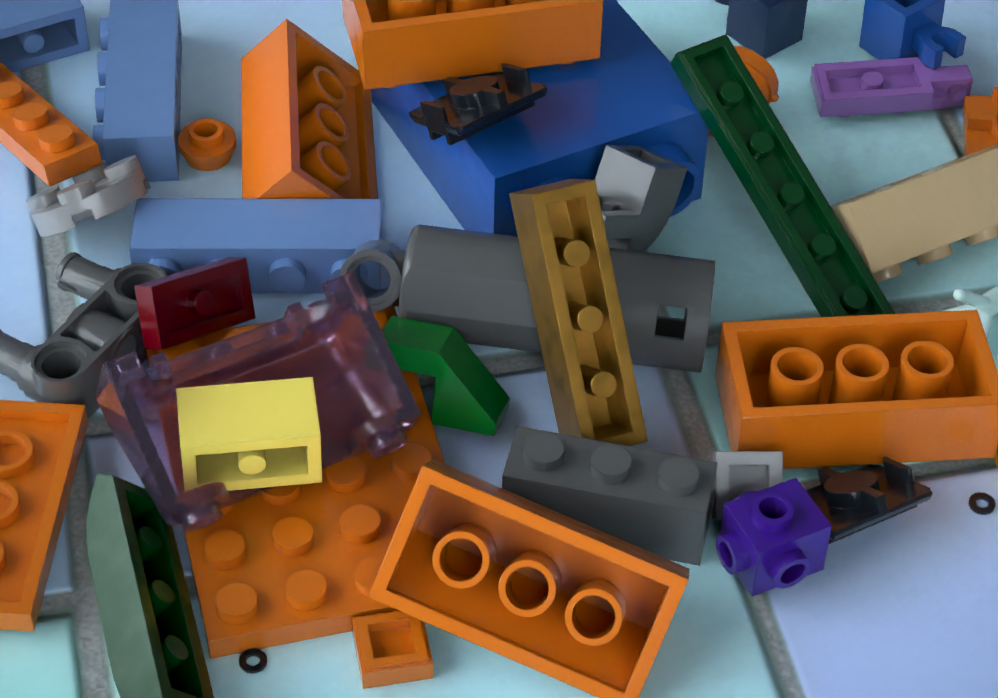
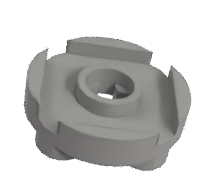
M134 155L109 166L103 163L100 166L72 177L75 184L63 190H60L59 186L47 189L28 198L26 203L40 236L47 237L76 228L74 221L84 220L92 216L97 220L144 196L148 192L147 189L151 187L137 156Z

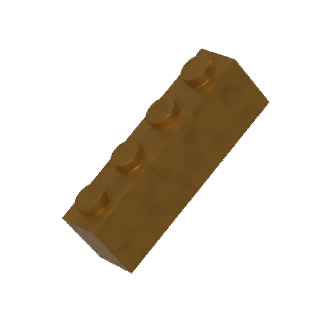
M568 179L509 193L559 434L626 446L648 442L596 181Z

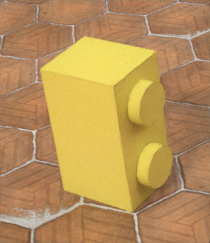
M313 377L176 388L185 495L322 483L321 433Z

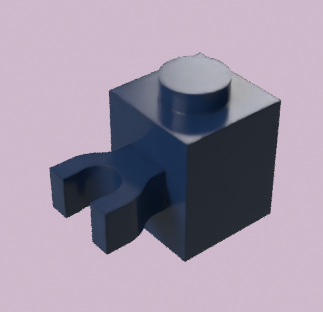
M714 0L720 4L729 5L726 34L743 47L755 51L765 59L802 40L808 0Z

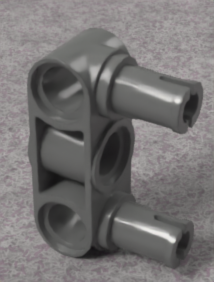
M76 252L67 254L60 262L56 271V279L59 280L57 285L61 290L74 293L87 299V301L75 308L66 322L41 345L33 346L27 342H22L3 333L0 329V373L17 382L19 389L24 391L25 396L37 402L85 405L87 418H89L123 383L129 381L137 373L143 362L147 359L134 286L167 276L165 271L157 265L149 263H134L112 270L92 262Z

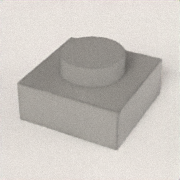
M712 451V461L718 462L712 503V518L722 519L724 503L733 501L739 495L748 491H760L782 483L783 452Z

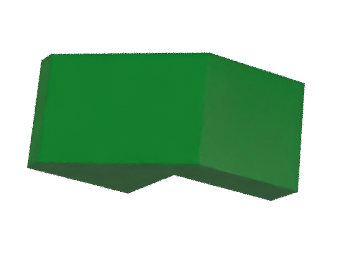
M391 316L375 339L373 365L436 377L431 418L432 424L495 436L509 409L510 397L454 327Z

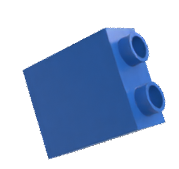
M603 0L599 59L527 68L530 83L545 84L547 87L546 95L535 100V106L453 145H448L446 136L431 140L427 126L415 123L409 116L410 111L421 107V101H434L447 94L443 80L405 84L394 88L371 89L372 103L464 230L518 236L509 193L568 179L595 180L606 145H639L688 168L670 217L684 210L692 201L701 199L709 128L671 66V62L616 0ZM503 72L459 77L457 79L466 80L472 77L485 76L489 74H503Z

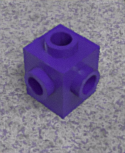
M793 478L760 491L745 492L733 501L724 503L720 535L716 537V550L724 569L731 575L737 574L753 597L774 588H789L799 583L806 576L824 570L832 525L798 479Z

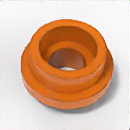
M202 118L190 123L180 131L178 135L179 152L194 169L201 171L217 170L227 165L231 160L232 153L236 148V134L233 128L224 122L212 118Z

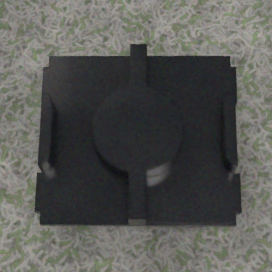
M503 63L501 65L503 74H489L466 80L449 77L443 80L447 94L434 101H421V107L410 111L409 116L415 123L427 126L431 140L446 136L448 145H453L535 106L534 101L546 95L547 87L541 83H530L527 68Z
M885 456L883 457L884 467L869 464L857 470L839 473L826 466L818 469L820 485L806 491L832 525L829 544L930 500L933 495L931 489L918 482L914 483L911 467Z

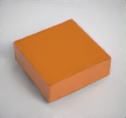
M401 611L351 617L352 634L363 689L433 678V659L424 621Z

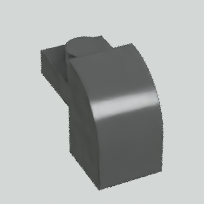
M606 145L595 181L609 248L644 252L653 244L673 212L688 169L687 167L639 145Z

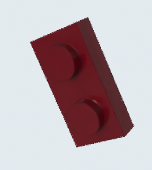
M227 257L134 286L145 349L163 350L256 318L246 257Z

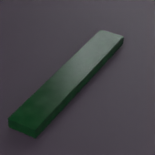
M727 34L677 52L670 63L819 315L821 317L895 314Z

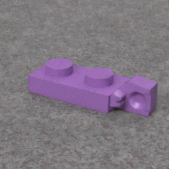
M919 57L815 64L811 67L810 77L820 118L905 113L932 109L943 110L963 106L965 96H970L973 81L968 65L940 66L932 70L923 64Z

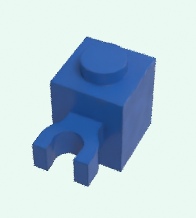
M865 0L859 47L878 60L919 57L923 64L934 70L941 66L943 51L955 59L963 55L966 36L955 29L941 26L945 0Z

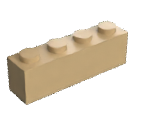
M998 144L831 205L832 210L876 282L902 274L903 270L900 263L916 257L918 265L953 254L950 243L963 238L966 245L969 246L998 237Z

